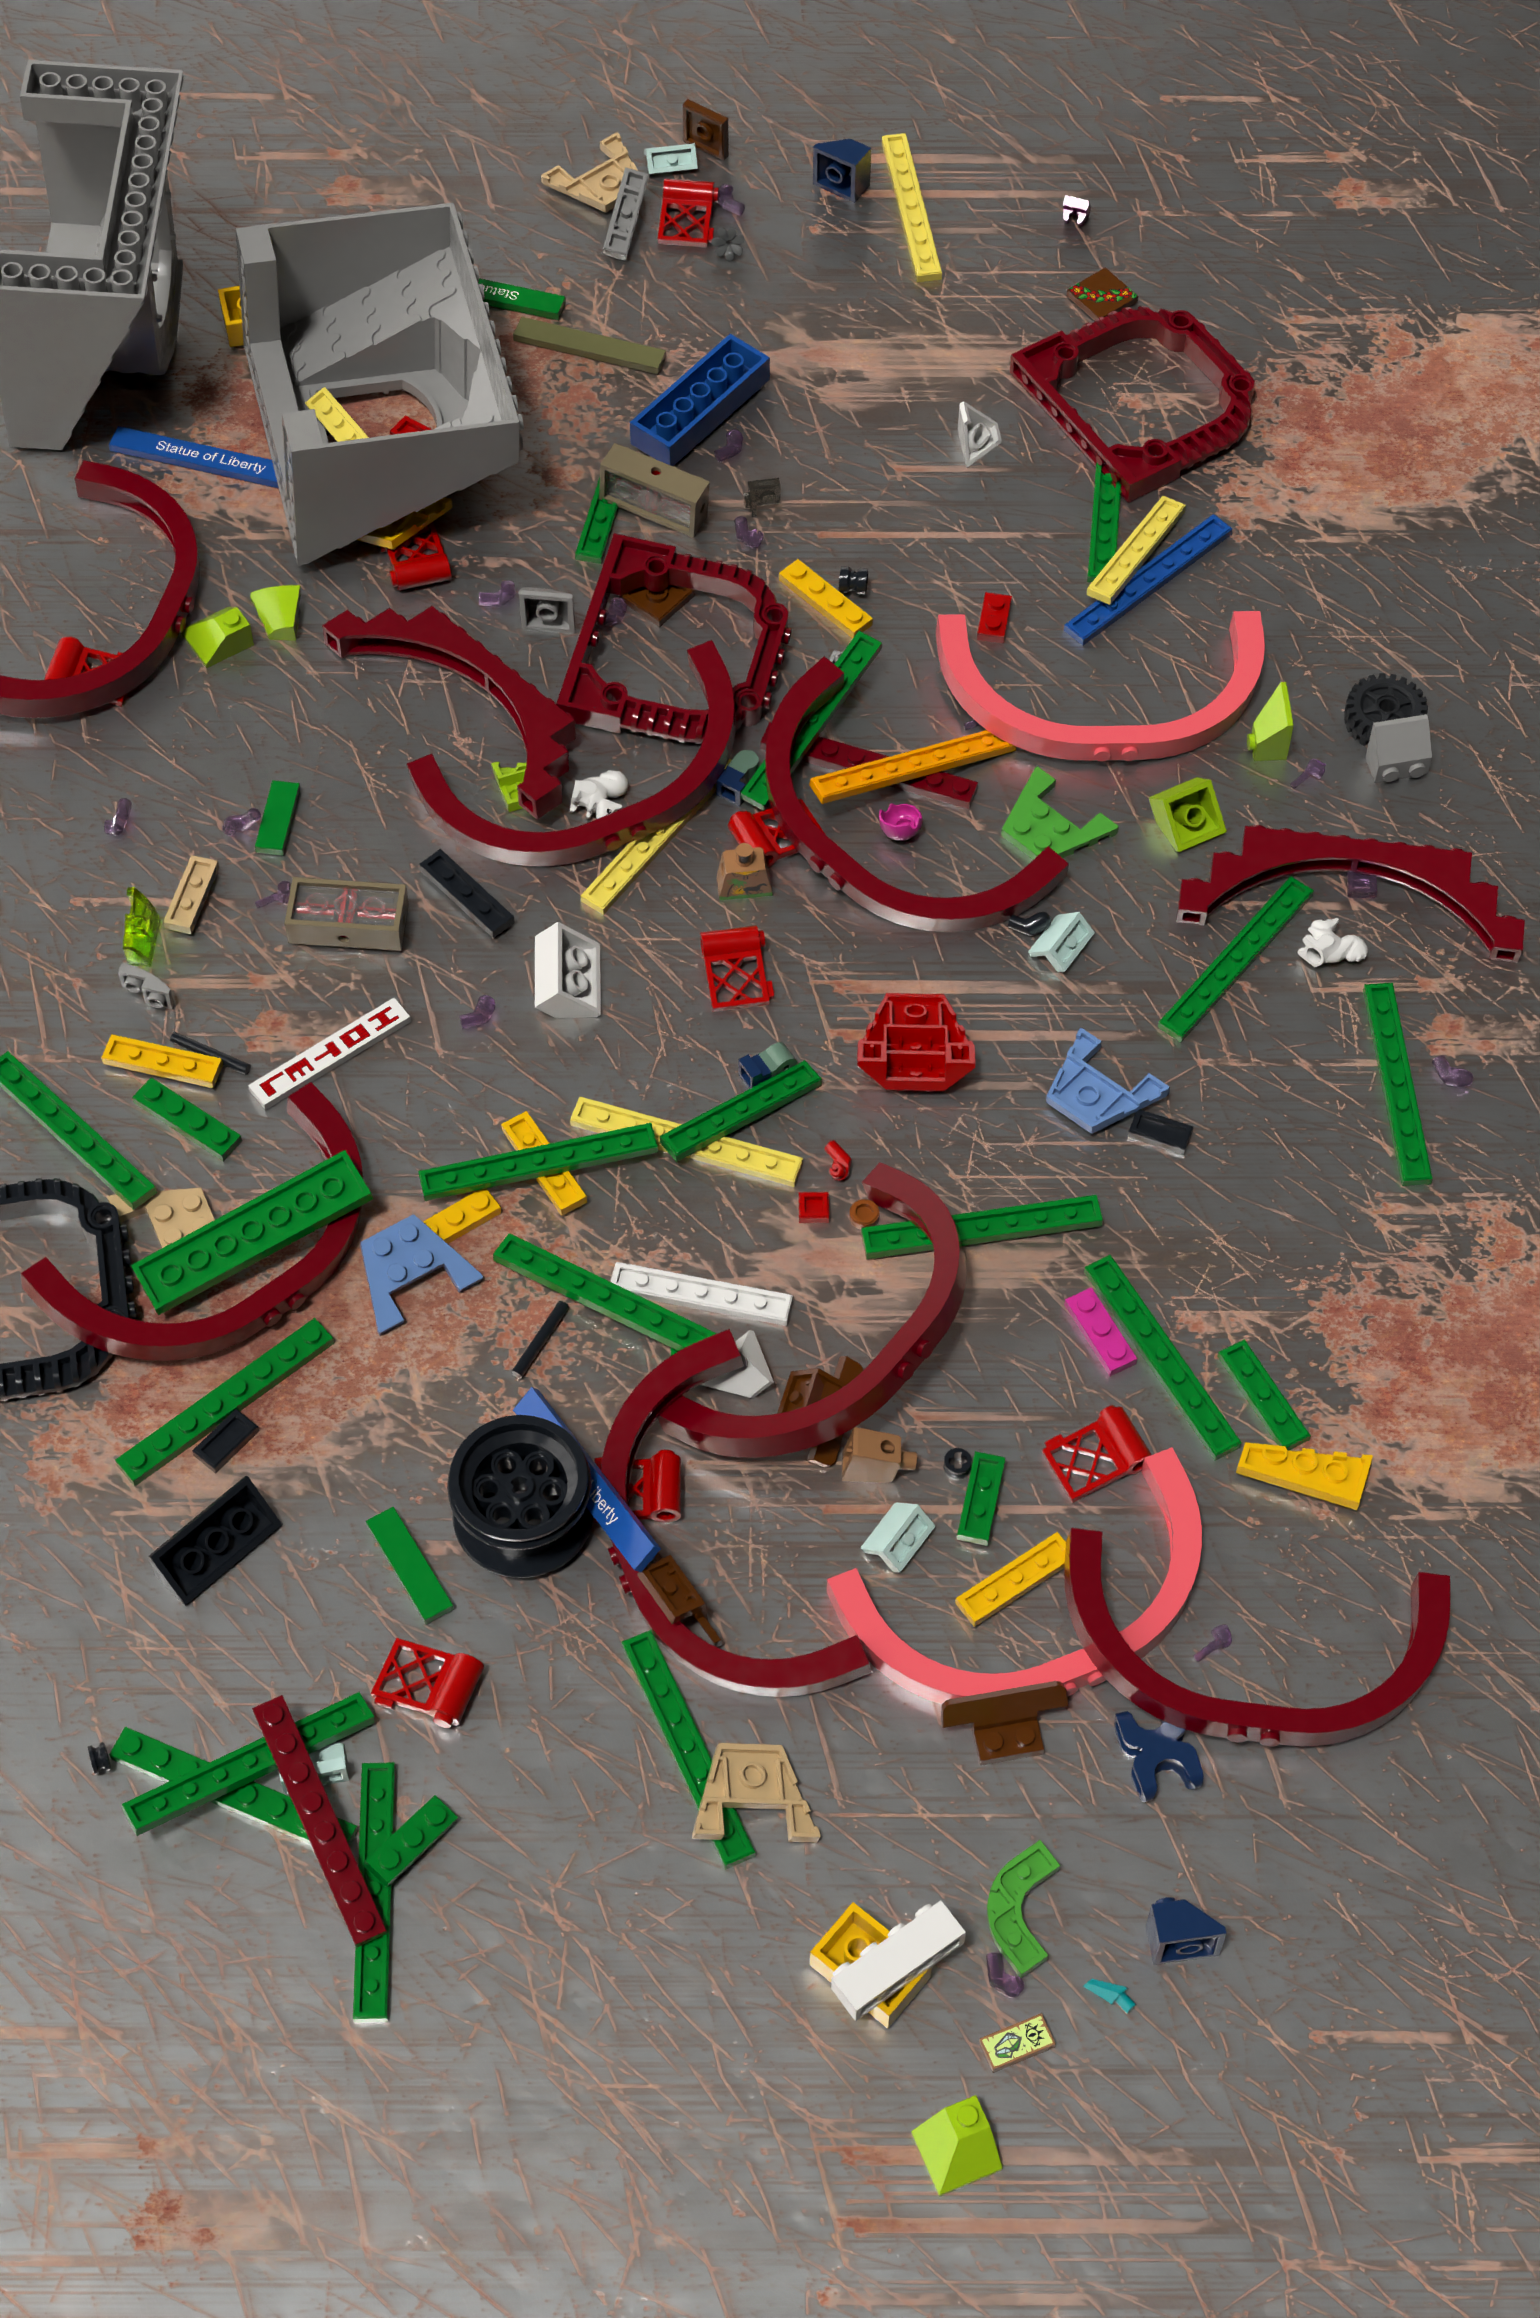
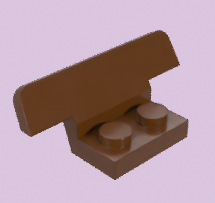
M840 1356L834 1376L820 1368L791 1371L777 1414L808 1406L835 1393L856 1378L863 1371V1367L848 1356ZM844 1434L811 1447L806 1461L824 1468L830 1467L836 1461Z
M658 1552L653 1558L655 1562L648 1564L642 1572H638L637 1576L671 1624L693 1615L715 1647L721 1646L723 1644L722 1640L708 1622L706 1603L673 1557L668 1555L662 1558Z
M1052 1681L949 1699L941 1706L942 1727L946 1728L972 1723V1734L980 1766L1044 1755V1746L1037 1721L1038 1711L1068 1706L1066 1689L1062 1682Z

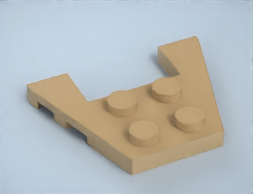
M616 132L600 141V150L610 158L606 162L576 179L558 165L543 173L541 181L546 186L606 213L615 206L625 167L637 170L634 162L631 161L626 146H623L620 134Z
M202 1188L157 1191L154 1196L135 1210L130 1208L118 1195L107 1196L109 1203L116 1207L121 1222L147 1213L161 1248L215 1220Z
M718 1743L692 1832V1839L721 1840L724 1836L722 1808L785 1810L788 1842H818L820 1839L819 1829L817 1826L814 1827L809 1815L810 1808L806 1800H803L797 1787V1778L782 1745Z

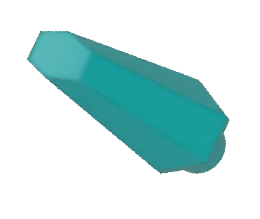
M1091 1979L1083 1985V1987L1108 2001L1111 2005L1117 2003L1126 2014L1130 2013L1137 2005L1126 1994L1129 1989L1128 1987Z

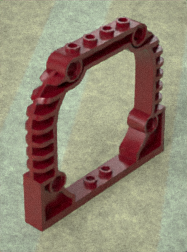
M1139 306L1137 310H1133L1131 307L1122 308L1120 312L1112 311L1106 317H1099L1093 323L1088 322L1084 324L1081 329H1073L1068 335L1061 330L1011 354L1010 374L1095 467L1096 462L1100 466L1102 465L1101 472L1104 475L1106 473L1111 474L1112 485L1115 488L1116 482L1120 481V495L1127 503L1178 479L1181 470H1187L1193 464L1201 463L1207 457H1213L1219 451L1229 449L1231 445L1241 439L1250 422L1255 381L1250 373L1244 370L1236 361L1235 357L1224 349L1219 340L1206 330L1203 323L1199 322L1191 313L1185 310L1170 312L1160 308L1159 312H1153L1149 307ZM1135 338L1157 339L1168 350L1184 352L1220 390L1219 405L1224 410V413L1215 420L1167 443L1160 439H1151L1146 441L1143 447L1115 444L1108 448L1093 431L1091 425L1086 423L1078 415L1077 410L1070 406L1056 390L1061 379H1068L1076 374L1079 362L1121 342Z
M614 533L556 705L565 713H570L576 724L619 734L622 728H625L635 733L639 731L647 733L649 736L656 735L667 740H679L680 743L695 742V744H702L706 734L709 709H683L628 696V691L623 684L619 682L606 683L598 675L591 664H587L592 647H597L599 642V626H604L607 610L605 608L610 594L621 596L631 590L644 586L650 591L660 592L666 589L668 585H675L729 597L743 603L754 613L753 633L758 640L746 682L732 687L736 710V731L742 726H754L761 720L764 708L769 709L772 693L769 691L771 686L776 687L779 671H776L777 665L782 666L785 657L783 645L784 643L789 644L792 628H788L789 612L783 604L777 603L775 594L772 593L766 582L753 574V571L749 569L739 568L736 564H723L722 561L718 560L716 562L709 561L705 557L695 558L691 554H677L675 546Z

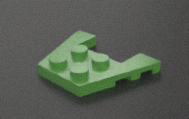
M1037 766L1001 830L1003 838L1034 860L1048 846L1059 856L1065 858L1074 854V850L1085 845L1090 847L1097 844L1098 840L1103 837L1109 836L1110 838L1118 833L1119 826L1102 813H1099L1082 829L1078 828L1041 800L1055 787L1056 779Z

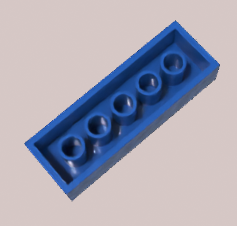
M729 334L630 421L631 445L658 461L674 466L770 380V357L734 335Z

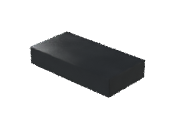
M1140 1109L1136 1111L1128 1131V1138L1184 1155L1194 1126Z
M235 1409L192 1450L193 1456L216 1474L259 1432V1428L240 1411Z

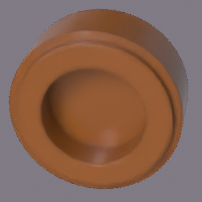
M868 1199L854 1202L850 1207L849 1214L851 1224L860 1230L863 1227L876 1226L879 1221L878 1206Z

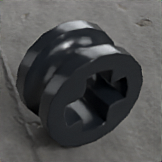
M962 1448L949 1450L944 1456L943 1469L945 1474L955 1480L967 1477L971 1472V1455ZM954 1459L961 1460L962 1467L960 1469L954 1468Z
M101 1742L97 1748H94L92 1745L88 1746L95 1775L99 1774L101 1769L110 1771L111 1764L105 1743Z

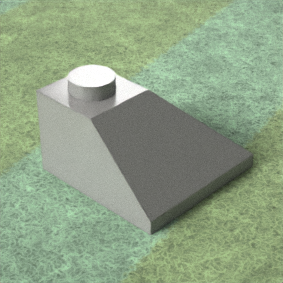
M524 587L519 590L522 629L575 634L573 594L539 587Z

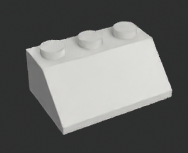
M560 922L553 924L535 936L536 1009L554 1018H592L601 1015L600 943Z

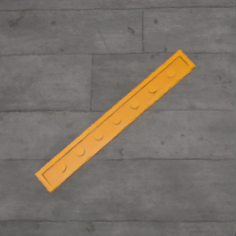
M985 730L810 778L809 786L821 804L1013 752L1016 751V746Z

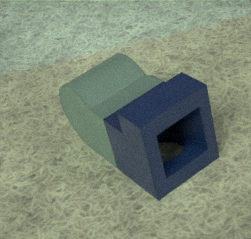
M742 750L735 755L716 782L717 796L738 806L742 805L744 800L741 799V792L759 768V757L755 752Z
M777 1042L753 1057H750L748 1054L739 1058L738 1075L750 1089L796 1065L797 1060L784 1043Z

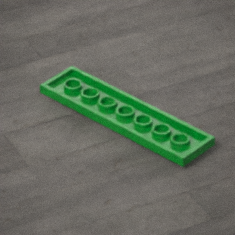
M344 1150L132 1264L131 1267L159 1316L374 1198L349 1155Z

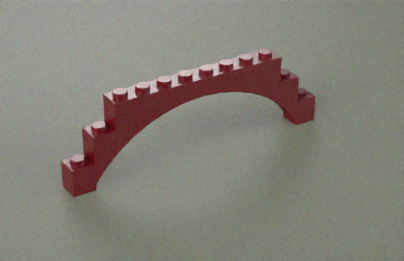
M430 606L407 621L403 615H398L391 608H388L365 623L362 618L356 617L349 610H346L322 625L325 645L341 658L347 655L362 654L413 658L449 669L486 690L503 706L513 719L526 748L527 764L522 783L517 785L519 805L538 820L563 803L562 784L558 778L569 771V753L565 746L576 739V722L573 716L568 712L565 713L551 698H547L540 693L535 685L525 681L515 669H510L497 655L489 652L480 641L474 640L462 627L454 624L445 613H441L433 606Z
M1262 825L1245 826L1241 855H1235L1227 851L1213 853L1209 882H1204L1198 878L1182 879L1176 922L1205 925L1206 917L1239 893L1260 883L1303 872L1346 871L1377 876L1400 883L1441 904L1458 917L1479 938L1490 952V960L1518 963L1523 951L1525 926L1524 919H1517L1510 915L1496 916L1498 886L1490 885L1487 882L1470 883L1472 852H1465L1459 848L1439 849L1432 845L1414 846L1407 845L1404 842H1380L1373 838L1363 840L1350 838L1346 835L1329 836L1322 835L1319 832H1295L1288 828L1280 830L1269 829Z

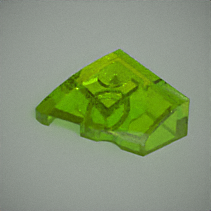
M128 887L126 896L129 897L131 908L130 913L125 914L123 951L129 965L151 967L161 919L155 907L146 896L135 887Z

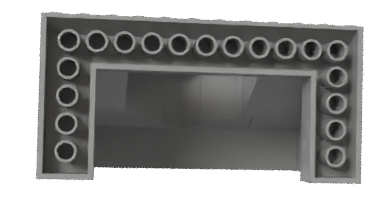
M27 60L20 101L23 119L25 121H36L52 223L46 252L0 249V398L9 447L62 450L71 437L74 426L84 413L87 402L101 383V377L105 371H118L121 373L141 372L149 375H161L167 372L177 343L183 276V260L177 257L176 233L174 232L171 192L167 170L171 157L170 148L174 139L173 130L177 121L176 111L181 99L179 93L184 81L183 70Z
M454 203L235 228L244 349L298 567L308 564L336 548L340 549L414 511L418 512L457 490H463L487 476L495 475L519 462V450H523L522 435L519 434V431L524 429L523 418L521 414L516 412L518 411L516 395H511V378L505 375L507 373L506 361L504 357L500 358L499 339H494V321H489L488 319L490 318L488 302H483L485 298L484 288L482 284H478V268L472 265L474 264L472 248H467V231H462V215L456 212ZM323 387L334 398L377 392L389 394V391L403 389L418 398L428 408L434 418L436 428L433 430L329 443L325 427L317 419L315 409L309 410L305 402Z

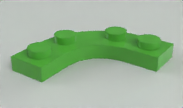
M1041 1840L1014 1857L1001 1869L992 1884L987 1903V1922L991 1937L1020 1979L1048 1960V1954L1028 1930L1022 1918L1021 1909L1024 1898L1029 1892L1060 1870V1864Z

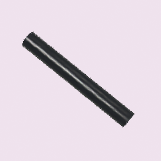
M173 1032L170 1037L171 1043L194 1053L221 1058L224 1066L244 1075H247L251 1069L250 1064L177 1032Z
M558 1301L512 1369V1375L519 1379L522 1378L568 1310V1304Z

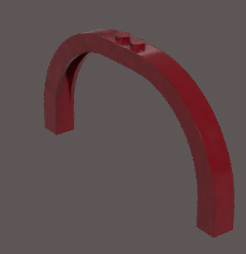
M83 460L74 478L78 497L128 509L154 524L168 539L174 550V570L148 627L127 651L99 668L67 678L27 680L0 675V715L48 718L91 710L120 698L135 689L168 656L179 633H183L188 613L191 614L193 612L200 580V563L196 537L190 520L177 501L161 487L125 469Z
M710 640L687 649L689 666L704 693L709 707L705 737L695 758L687 769L676 780L655 795L574 828L551 832L519 831L491 823L476 815L461 803L450 790L431 753L406 764L420 800L436 824L459 844L484 857L513 865H565L583 861L608 851H615L622 845L634 840L644 839L647 835L672 824L698 805L716 784L731 755L736 735L734 694L729 673L715 644Z
M824 656L791 687L775 712L766 743V789L772 811L785 836L794 848L808 861L809 866L815 872H821L825 875L833 888L838 891L842 890L865 909L893 923L914 929L934 932L971 931L1005 922L1012 915H1020L1042 900L1067 877L1069 863L1048 846L1023 870L1006 882L992 889L962 897L943 898L917 895L900 890L878 879L856 862L812 822L798 801L790 775L792 751L798 736L809 719L844 687V672Z
M309 1082L288 1096L287 1113L314 1141L324 1158L327 1160L345 1150L363 1178L362 1163L356 1142L349 1127L331 1102L312 1082ZM362 1206L330 1222L314 1248L290 1269L235 1306L216 1315L199 1320L181 1323H151L112 1313L79 1293L47 1257H44L21 1273L22 1289L55 1324L84 1343L105 1352L123 1357L157 1361L183 1360L205 1356L240 1343L266 1326H273L281 1319L284 1313L290 1309L296 1310L307 1297L319 1289L334 1274L346 1257L358 1229Z
M881 1162L862 1181L868 1200L873 1201L877 1206L908 1219L926 1234L934 1246V1269L930 1285L918 1308L876 1358L856 1378L820 1401L792 1411L772 1415L742 1416L727 1414L680 1396L657 1418L664 1433L695 1448L718 1455L748 1458L770 1457L798 1452L832 1440L853 1429L884 1406L903 1384L913 1376L921 1363L931 1355L933 1349L941 1341L954 1321L963 1299L967 1274L966 1257L955 1222L942 1200L918 1179Z
M730 1329L687 1346L664 1360L635 1387L621 1407L606 1440L601 1471L629 1508V1488L634 1460L645 1435L656 1419L669 1405L694 1387L744 1367ZM613 1542V1547L608 1548L614 1566L621 1564L624 1575L619 1576L625 1594L632 1593L644 1621L658 1641L684 1666L719 1686L758 1696H801L821 1692L872 1673L858 1635L806 1655L782 1659L751 1658L736 1655L715 1647L695 1635L680 1621L671 1624L637 1576L638 1571L631 1567Z
M1071 1528L1066 1540L1064 1580L1067 1607L1075 1632L1092 1663L1113 1687L1136 1706L1160 1720L1195 1733L1227 1738L1229 1741L1237 1743L1245 1741L1260 1742V1744L1268 1747L1277 1745L1320 1746L1344 1742L1365 1735L1393 1719L1411 1703L1436 1665L1446 1641L1450 1619V1576L1418 1572L1411 1585L1410 1638L1403 1661L1385 1682L1368 1694L1341 1705L1312 1709L1288 1708L1209 1697L1183 1688L1158 1674L1133 1652L1119 1633L1108 1611L1101 1582L1103 1531Z

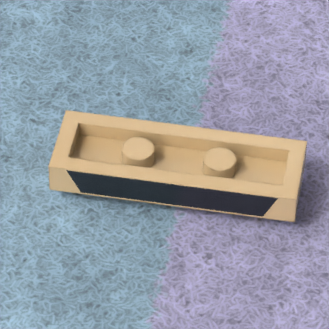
M191 855L163 920L164 929L192 934L219 870L217 860Z

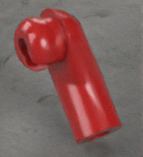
M832 1140L825 1146L824 1151L833 1159L832 1167L829 1168L830 1175L833 1179L840 1181L849 1175L852 1159L835 1140Z

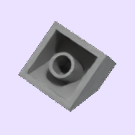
M1427 714L1373 723L1365 758L1375 783L1392 782L1396 779L1409 777L1417 778L1428 774L1432 760V750Z

